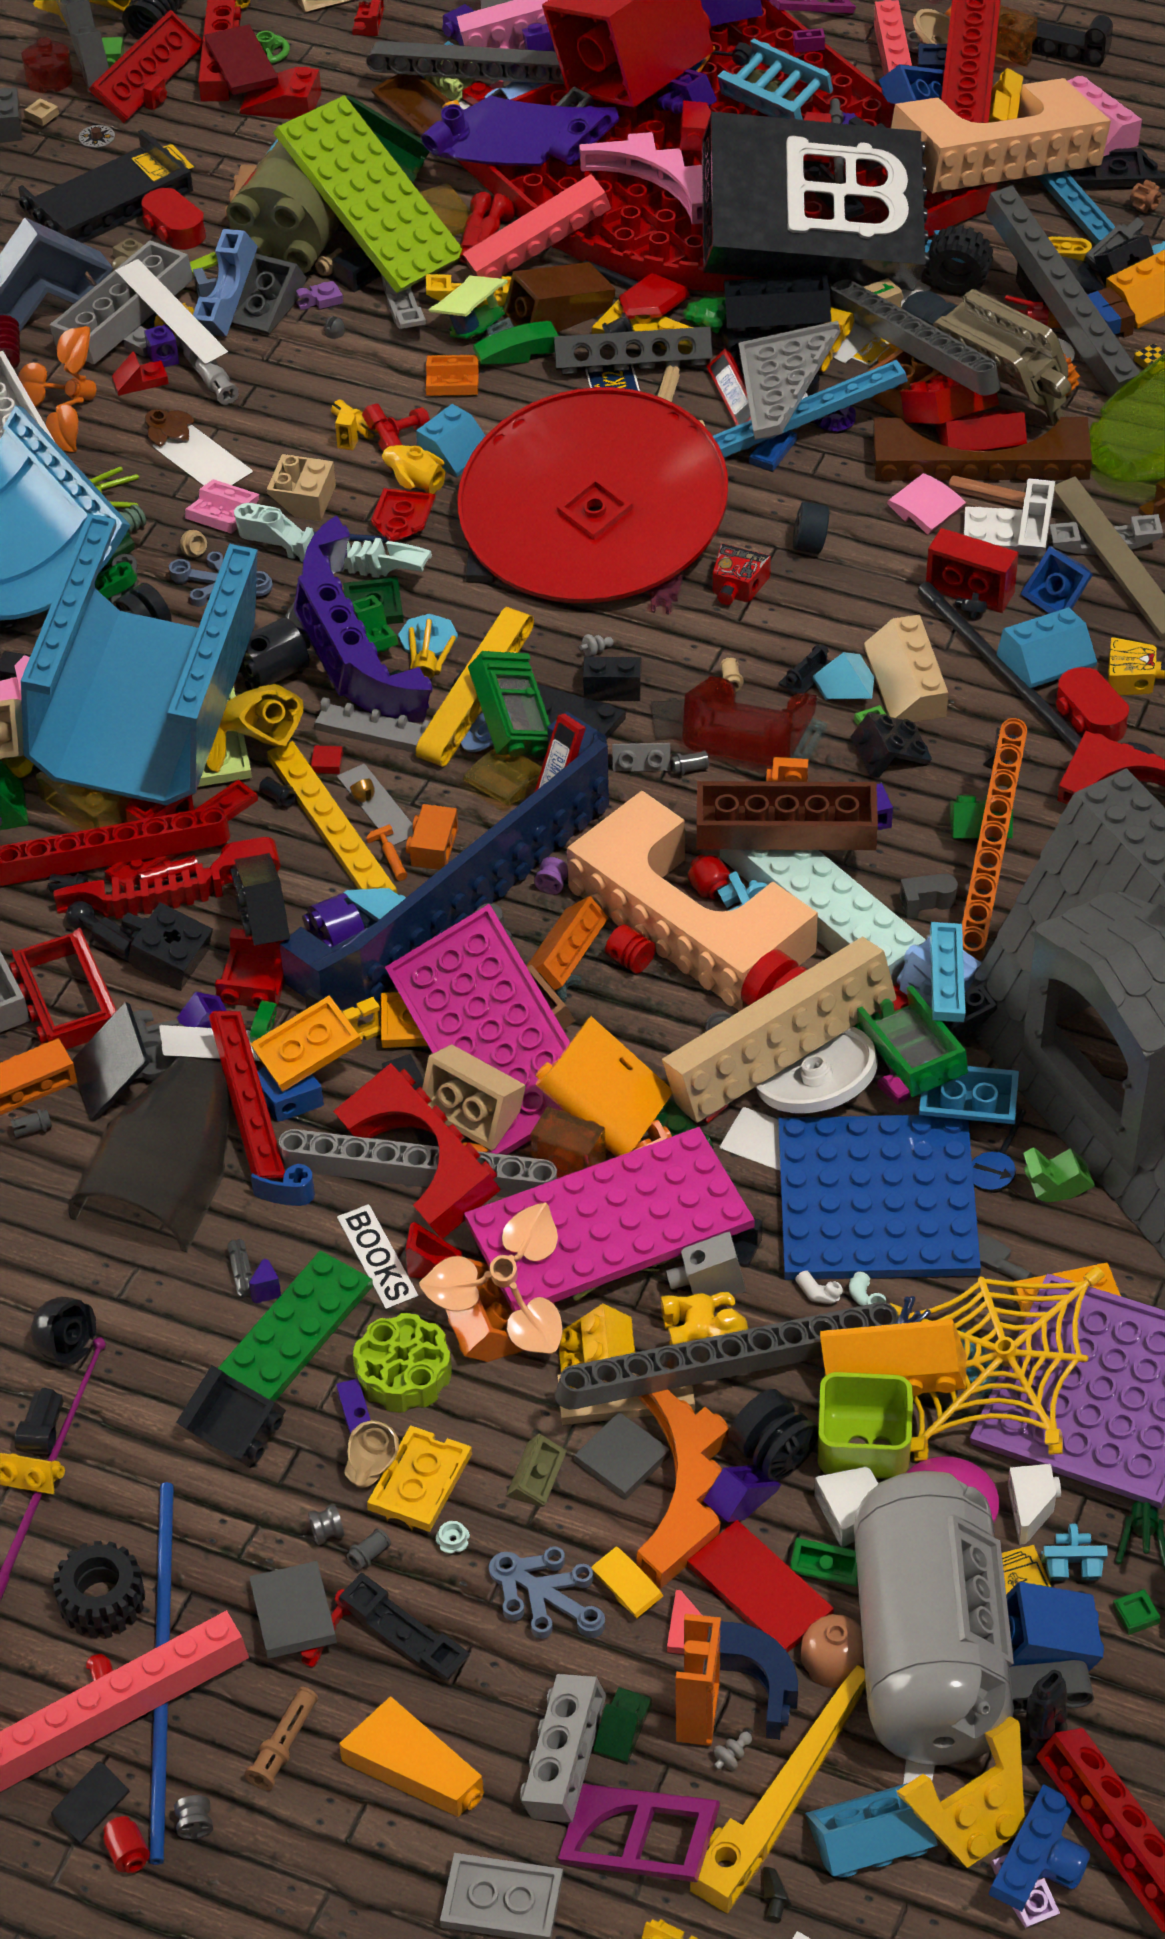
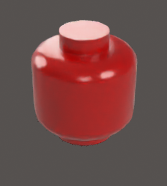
M702 854L697 856L690 864L691 868L687 875L689 882L703 898L717 899L721 897L718 890L730 883L731 880L728 875L731 872L717 855L705 856Z

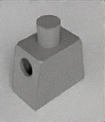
M730 1231L683 1248L681 1253L685 1266L666 1270L671 1289L690 1285L693 1294L703 1293L709 1296L719 1292H729L731 1295L746 1292Z

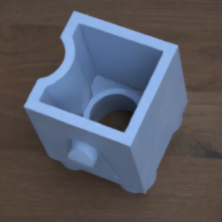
M929 936L921 945L917 946L914 944L908 948L904 955L905 965L897 978V984L900 985L899 990L906 995V987L912 985L932 1009ZM963 950L964 989L966 992L975 979L974 975L982 963Z

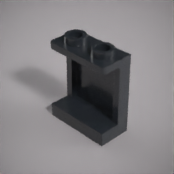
M211 1365L176 1423L251 1468L254 1462H257L263 1456L266 1449L265 1444L271 1434L281 1427L286 1410L278 1403L267 1399Z

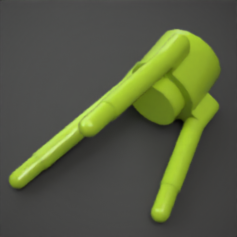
M118 467L89 480L102 493L103 489L137 480L139 476L135 474L100 484V481L123 471L122 467ZM109 501L115 508H130L133 504L138 506V503Z

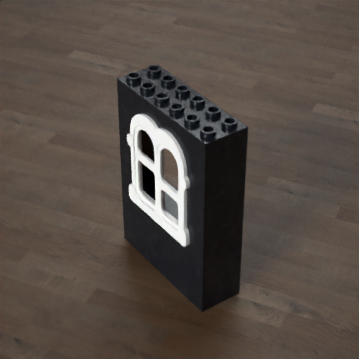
M711 112L702 138L703 273L759 278L827 274L829 284L848 279L864 287L889 278L901 290L913 291L917 282L922 279L923 269L927 268L929 263V253L925 252V246L928 242V230H924V223H926L928 212L927 208H924L927 187L923 185L926 164L922 163V157L925 153V142L921 141V131ZM817 155L843 158L845 160L846 182L844 184L805 180L803 156ZM859 159L872 160L883 165L888 174L885 184L878 187L858 185L856 182V161ZM810 191L832 194L834 198V219L807 218L804 214V193ZM846 195L878 198L888 207V218L886 221L878 224L849 222L845 219L844 197Z

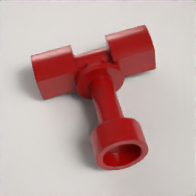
M378 403L367 406L361 414L369 429H376L379 434L380 440L378 444L382 451L389 446L402 445L398 438L399 431L410 427L417 430L430 420L428 412L423 407L411 410L409 417L396 421L393 417L387 418Z

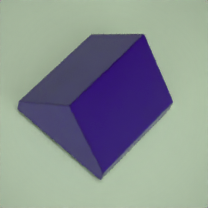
M263 1259L249 1281L251 1298L254 1303L277 1299L281 1296L279 1278L269 1260Z

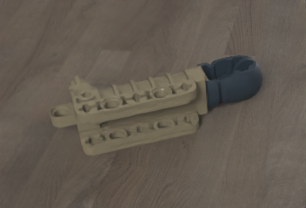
M971 289L963 296L964 302H961L958 306L951 302L946 303L945 299L931 291L916 292L905 300L901 307L903 310L994 360L997 366L999 381L1009 384L1018 392L1024 393L1034 403L1035 407L1046 412L1051 425L1054 426L1060 417H1064L1060 406L1066 401L1065 395L1071 391L1072 387L1067 379L1068 365L1059 340L1048 326L974 289Z

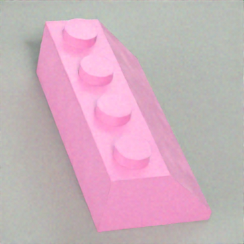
M1076 76L1073 79L1067 80L1111 120L1103 156L1109 155V152L1115 149L1138 146L1142 124L1140 117L1109 96L1101 88L1094 85L1086 77Z

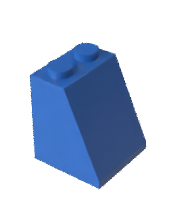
M1020 1581L1006 1594L1014 1662L1011 1666L1079 1660L1087 1664L1089 1672L1104 1657V1645L1100 1638L1098 1626L1099 1615L1095 1608L1093 1595Z

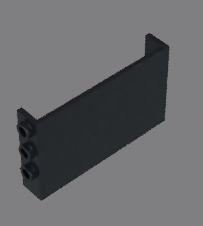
M144 130L138 131L140 148L37 196H34L21 185L18 187L20 195L18 202L24 212L27 211L35 222L80 243H85L142 216V199L153 190L172 188L182 196L192 192L191 171L184 166L181 160H177L170 154L167 148H163L153 136H149ZM149 153L170 174L153 181L132 158Z

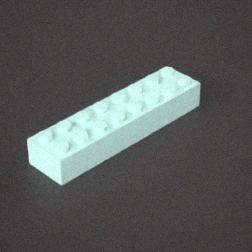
M720 849V858L748 882L756 880L757 883L763 882L769 885L773 881L818 912L817 941L832 954L862 936L884 950L893 985L897 983V978L904 968V955L908 948L914 944L919 946L926 940L819 850Z

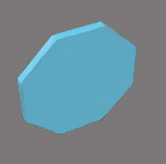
M433 614L408 619L398 634L405 652L410 653L409 628L413 627L416 651L419 654L423 647L426 621L431 619L428 650L434 652L435 656L441 655L450 637L454 635L456 640L458 638L451 620Z

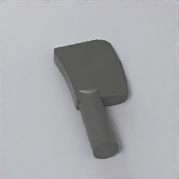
M978 1232L981 1266L996 1273L1001 1272L1016 1280L1031 1278L1032 1272L1007 1261L1011 1255L1010 1248L992 1237Z

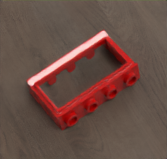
M81 928L76 929L71 934L18 951L11 949L14 962L9 963V967L15 980L20 979L21 981L18 986L25 1001L28 1000L30 1005H27V1011L31 1022H38L39 1026L36 1027V1032L41 1044L59 1038L65 1050L88 1043L117 1011ZM76 953L100 1008V1012L54 1026L30 968Z

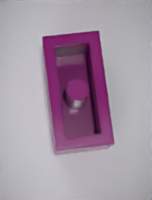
M823 28L793 31L795 53L825 50Z

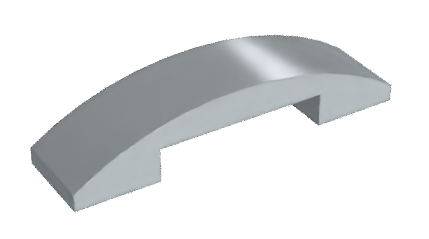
M381 274L387 302L397 327L403 329L425 325V317L421 307L417 306L411 287L396 293Z
M1159 514L1131 517V525L1113 526L1131 550L1145 546L1163 537ZM1077 522L1049 525L1053 547L1071 553L1098 555L1080 530H1078Z

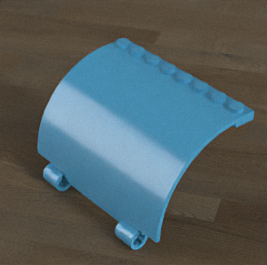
M15 405L3 426L5 432L0 438V620L24 618L50 609L88 513L116 519V530L99 572L110 560L131 526L23 407Z

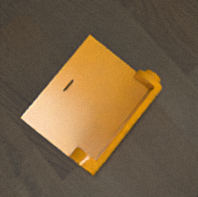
M592 1016L586 1020L559 1059L552 1065L546 1062L535 1074L538 1078L535 1085L615 1157L629 1153L636 1147L672 1095L671 1087Z

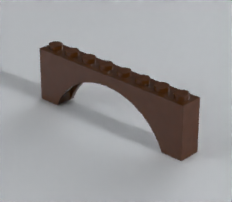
M1060 417L1058 422L1041 437L1017 447L996 451H970L947 447L919 435L907 426L901 418H874L873 452L875 481H914L923 473L939 481H949L954 475L972 480H1028V478L1068 480L1075 476L1078 480H1090L1092 454L1088 417Z

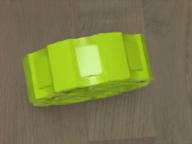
M401 1313L394 1318L377 1319L367 1326V1332L361 1339L356 1341L354 1346L355 1374L360 1382L363 1396L369 1402H376L384 1406L387 1411L404 1413L410 1408H425L438 1400L439 1392L450 1383L452 1365L451 1354L446 1344V1334L437 1324L428 1323L422 1320L419 1315Z

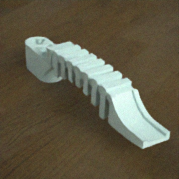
M243 503L235 508L234 516L241 538L282 546L286 549L288 558L295 559L298 556L300 561L303 562L307 546L314 535L313 528L306 527L305 532L302 531L276 507ZM375 538L373 545L371 541L365 540L363 547L360 542L354 541L351 548L348 541L347 558H345L343 570L348 569V572L353 574L359 571L360 575L364 576L371 573L372 577L378 578L380 575L387 576L394 569L423 572V567L428 559H431L432 553L430 550L417 546L387 541L386 545L389 555H386L381 538Z

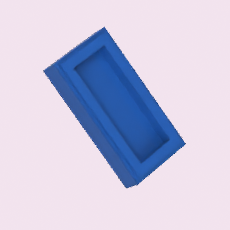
M787 431L773 439L760 442L749 456V464L773 472L797 441V433Z

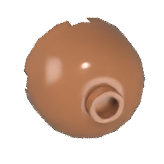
M831 1614L817 1619L808 1627L801 1642L800 1661L814 1682L825 1687L839 1688L857 1665L865 1669L862 1628L857 1621L844 1615Z

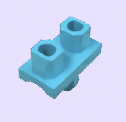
M734 871L728 875L732 883L719 889L718 892L727 908L741 901L742 904L728 910L731 911L744 905L764 889L767 884L763 882L757 883L756 880H752L749 882L748 889H746L737 871Z
M1069 1524L1068 1534L1055 1535L1056 1544H1068V1546L1043 1547L1041 1563H1046L1050 1581L1068 1580V1563H1081L1082 1580H1100L1102 1577L1103 1563L1108 1556L1107 1545L1078 1546V1544H1091V1533L1078 1534L1077 1524Z

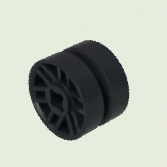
M141 583L112 603L123 612L172 622L171 613L165 600L148 583Z

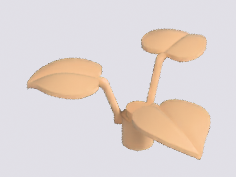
M547 1203L528 1207L516 1214L507 1223L502 1235L503 1245L508 1251L517 1253V1255L497 1256L490 1264V1271H486L481 1279L477 1280V1268L470 1260L465 1257L453 1256L438 1263L419 1282L420 1288L433 1303L446 1310L457 1312L468 1310L477 1304L479 1300L477 1286L483 1285L489 1279H492L494 1284L499 1287H510L518 1305L521 1307V1310L513 1312L508 1319L507 1332L511 1341L522 1350L545 1354L555 1353L560 1345L562 1321L555 1305L543 1297H537L526 1306L515 1283L518 1277L516 1261L521 1260L523 1255L533 1262L544 1260L554 1252L557 1246V1229Z

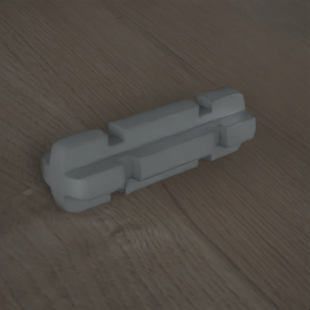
M242 1239L231 1240L228 1243V1251L237 1294L243 1298L251 1296L249 1281L252 1275L245 1242Z

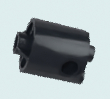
M286 617L252 632L238 673L241 672L248 691L272 685L308 668L310 662L307 649L310 648V641L306 632L302 628L295 626Z

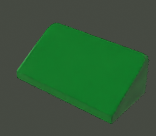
M796 1538L790 1568L795 1573L855 1587L858 1586L856 1550Z

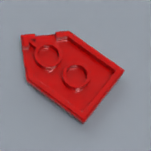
M651 273L619 296V302L623 307V313L625 312L629 319H635V315H649L650 318H660L687 299L690 293L685 286Z
M383 488L372 516L371 524L392 542L424 530L436 499V494Z

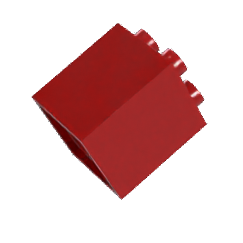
M548 0L542 4L567 93L575 86L593 96V99L636 107L670 83V81L683 74L686 69H690L714 52L709 34L711 22L707 13L703 10L701 0Z

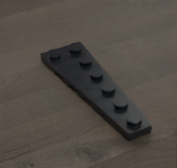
M461 673L454 679V684L460 677ZM502 678L499 682L500 689H517L513 678ZM537 683L550 724L557 719L558 715L564 714L567 711L604 734L607 740L626 719V711L616 708L611 704H603ZM502 694L507 711L527 721L519 695Z

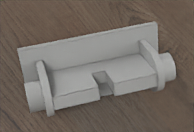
M670 743L612 744L613 772L671 771Z

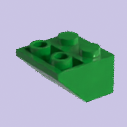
M956 795V801H950L952 838H979L986 801H976V796ZM1013 809L1007 838H1013ZM999 811L992 812L996 816L1004 815Z

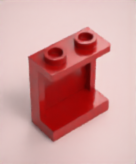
M232 928L229 935L231 950L222 978L217 979L215 982L216 996H220L222 1002L227 1005L259 1008L262 1000L279 1004L285 984L279 944L284 940L254 946L252 938L246 937L243 929Z

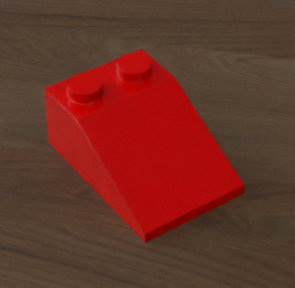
M293 67L276 73L279 84L248 91L240 108V114L292 120L314 110L322 93L319 69Z

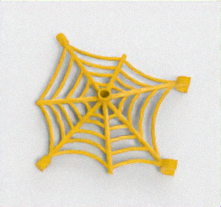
M1096 1266L1083 1277V1282L1030 1284L979 1277L978 1282L963 1294L949 1302L928 1309L933 1314L951 1307L967 1298L980 1287L981 1292L969 1303L938 1320L956 1318L975 1305L982 1297H984L985 1301L969 1315L955 1323L956 1329L973 1319L986 1306L989 1313L979 1324L967 1332L958 1331L960 1339L965 1342L966 1368L975 1366L981 1374L972 1383L966 1374L967 1389L958 1398L955 1391L950 1393L953 1403L943 1414L936 1392H929L936 1407L937 1420L926 1431L924 1410L919 1398L913 1396V1401L919 1413L918 1437H912L910 1451L914 1452L915 1462L928 1460V1439L931 1436L957 1425L986 1419L1014 1420L1045 1429V1445H1048L1049 1455L1063 1454L1061 1429H1057L1056 1403L1062 1384L1078 1362H1087L1089 1359L1087 1355L1081 1354L1078 1340V1318L1081 1303L1088 1286L1093 1287L1105 1277L1099 1267ZM987 1285L1025 1289H1075L1068 1295L1015 1296L989 1292ZM1079 1295L1072 1321V1339L1076 1354L1064 1353L1061 1340L1062 1320L1067 1305ZM992 1298L1011 1301L1060 1302L1048 1312L1035 1313L996 1308ZM890 1303L898 1312L899 1317L903 1307ZM914 1312L910 1313L908 1320L914 1315ZM1059 1312L1056 1321L1058 1352H1050L1047 1341V1322ZM997 1313L1040 1319L1032 1325H1011L1000 1322ZM924 1318L921 1322L931 1321V1320H928V1319H925V1318ZM992 1319L994 1329L990 1334L982 1338L972 1336V1334L980 1330ZM1003 1328L1014 1331H1026L1013 1341L1011 1338L1005 1337ZM1041 1328L1044 1351L1032 1350L1031 1337ZM997 1334L998 1340L996 1343L989 1342ZM1026 1341V1350L1017 1349ZM970 1343L976 1344V1353L973 1359L967 1360L970 1354ZM981 1347L995 1351L993 1353L980 1356L982 1353ZM1019 1357H1026L1022 1368H1020L1017 1363ZM1031 1358H1039L1027 1380L1025 1372ZM1045 1359H1053V1363L1044 1374L1036 1396L1031 1388L1035 1374ZM993 1360V1362L986 1369L981 1365L982 1363ZM1061 1360L1072 1361L1061 1375L1054 1389L1049 1419L1041 1405L1045 1384ZM1002 1364L1005 1367H1012L1014 1373L994 1370ZM1004 1376L1017 1379L1022 1385L1020 1387L1010 1383H989L980 1386L988 1377ZM1012 1389L1027 1394L1033 1406L1019 1400L1005 1398L978 1399L964 1402L971 1394L984 1390ZM994 1403L1023 1407L1038 1413L1042 1422L1031 1418L1012 1414L989 1413L968 1416L943 1424L955 1411L975 1405Z

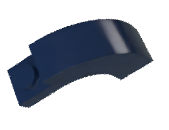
M721 1621L720 1670L745 1673L754 1677L762 1684L768 1695L766 1738L780 1740L781 1726L788 1727L790 1708L797 1709L798 1678L795 1666L782 1645L767 1633L749 1625Z

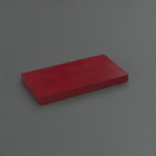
M250 24L204 35L205 43L233 95L279 84L278 76Z

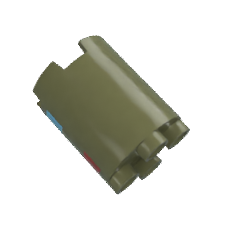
M278 139L270 147L226 209L231 229L245 231L258 246L255 254L295 263L303 273L308 272L342 223Z

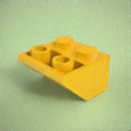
M602 1303L563 1329L559 1345L561 1373L566 1367L635 1353L632 1317Z

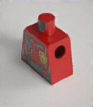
M722 543L713 570V592L717 594L718 601L724 605H731L734 599L744 602L751 601L770 578L771 556Z

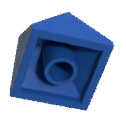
M1049 546L1022 590L1021 595L1049 614L1068 607L1072 610L1093 574L1085 565Z

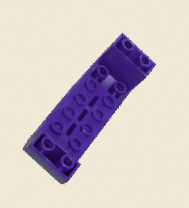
M334 516L320 527L307 546L302 574L298 576L293 610L339 697L346 696L357 706L372 713L373 709H378L381 712V716L399 719L400 715H405L408 722H424L427 709H429L430 693H432L430 679L427 676L424 677L420 667L389 676L386 665L381 664L378 659L375 644L369 642L366 636L363 622L356 618L351 600L349 598L346 599L340 579L333 575V573L343 571L345 558H347V544L350 541V533L347 526L342 525L338 516Z

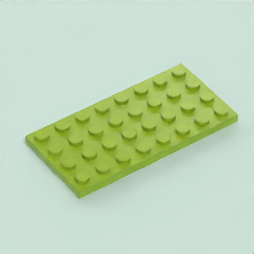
M345 95L276 127L273 134L396 293L426 279V274H435L460 261L459 255L462 251L460 244Z

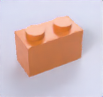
M428 804L422 805L420 814L415 815L413 820V837L409 836L406 843V853L410 854L411 866L440 870L448 864L459 828L457 808Z

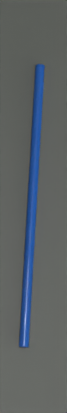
M168 1482L160 1485L155 1648L170 1641L174 1485ZM168 1702L155 1708L153 1715L149 1863L153 1865L164 1863Z

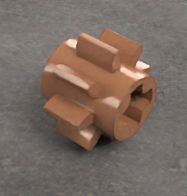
M1145 180L1144 184L1137 183L1130 195L1131 201L1134 202L1132 206L1144 213H1147L1149 208L1152 210L1156 209L1162 198V193L1158 191L1160 187L1149 180Z

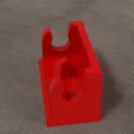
M384 0L359 2L357 15L354 17L353 35L378 36L385 10Z

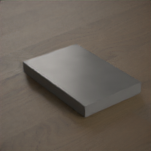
M317 1561L249 1576L268 1659L337 1643Z

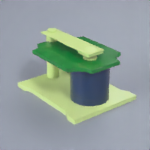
M470 275L464 283L428 310L431 313L449 315L453 325L449 328L452 331L450 337L472 338L474 335L484 332L505 314L503 307L498 306L494 292L508 283L507 279ZM487 299L489 305H484L482 307L475 308L482 301Z

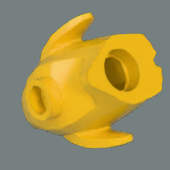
M403 445L389 446L383 451L382 459L390 471H394L397 481L404 488L412 489L417 487L425 490L426 493L435 494L444 485L446 474L442 468L444 461L435 454L423 450L420 446Z

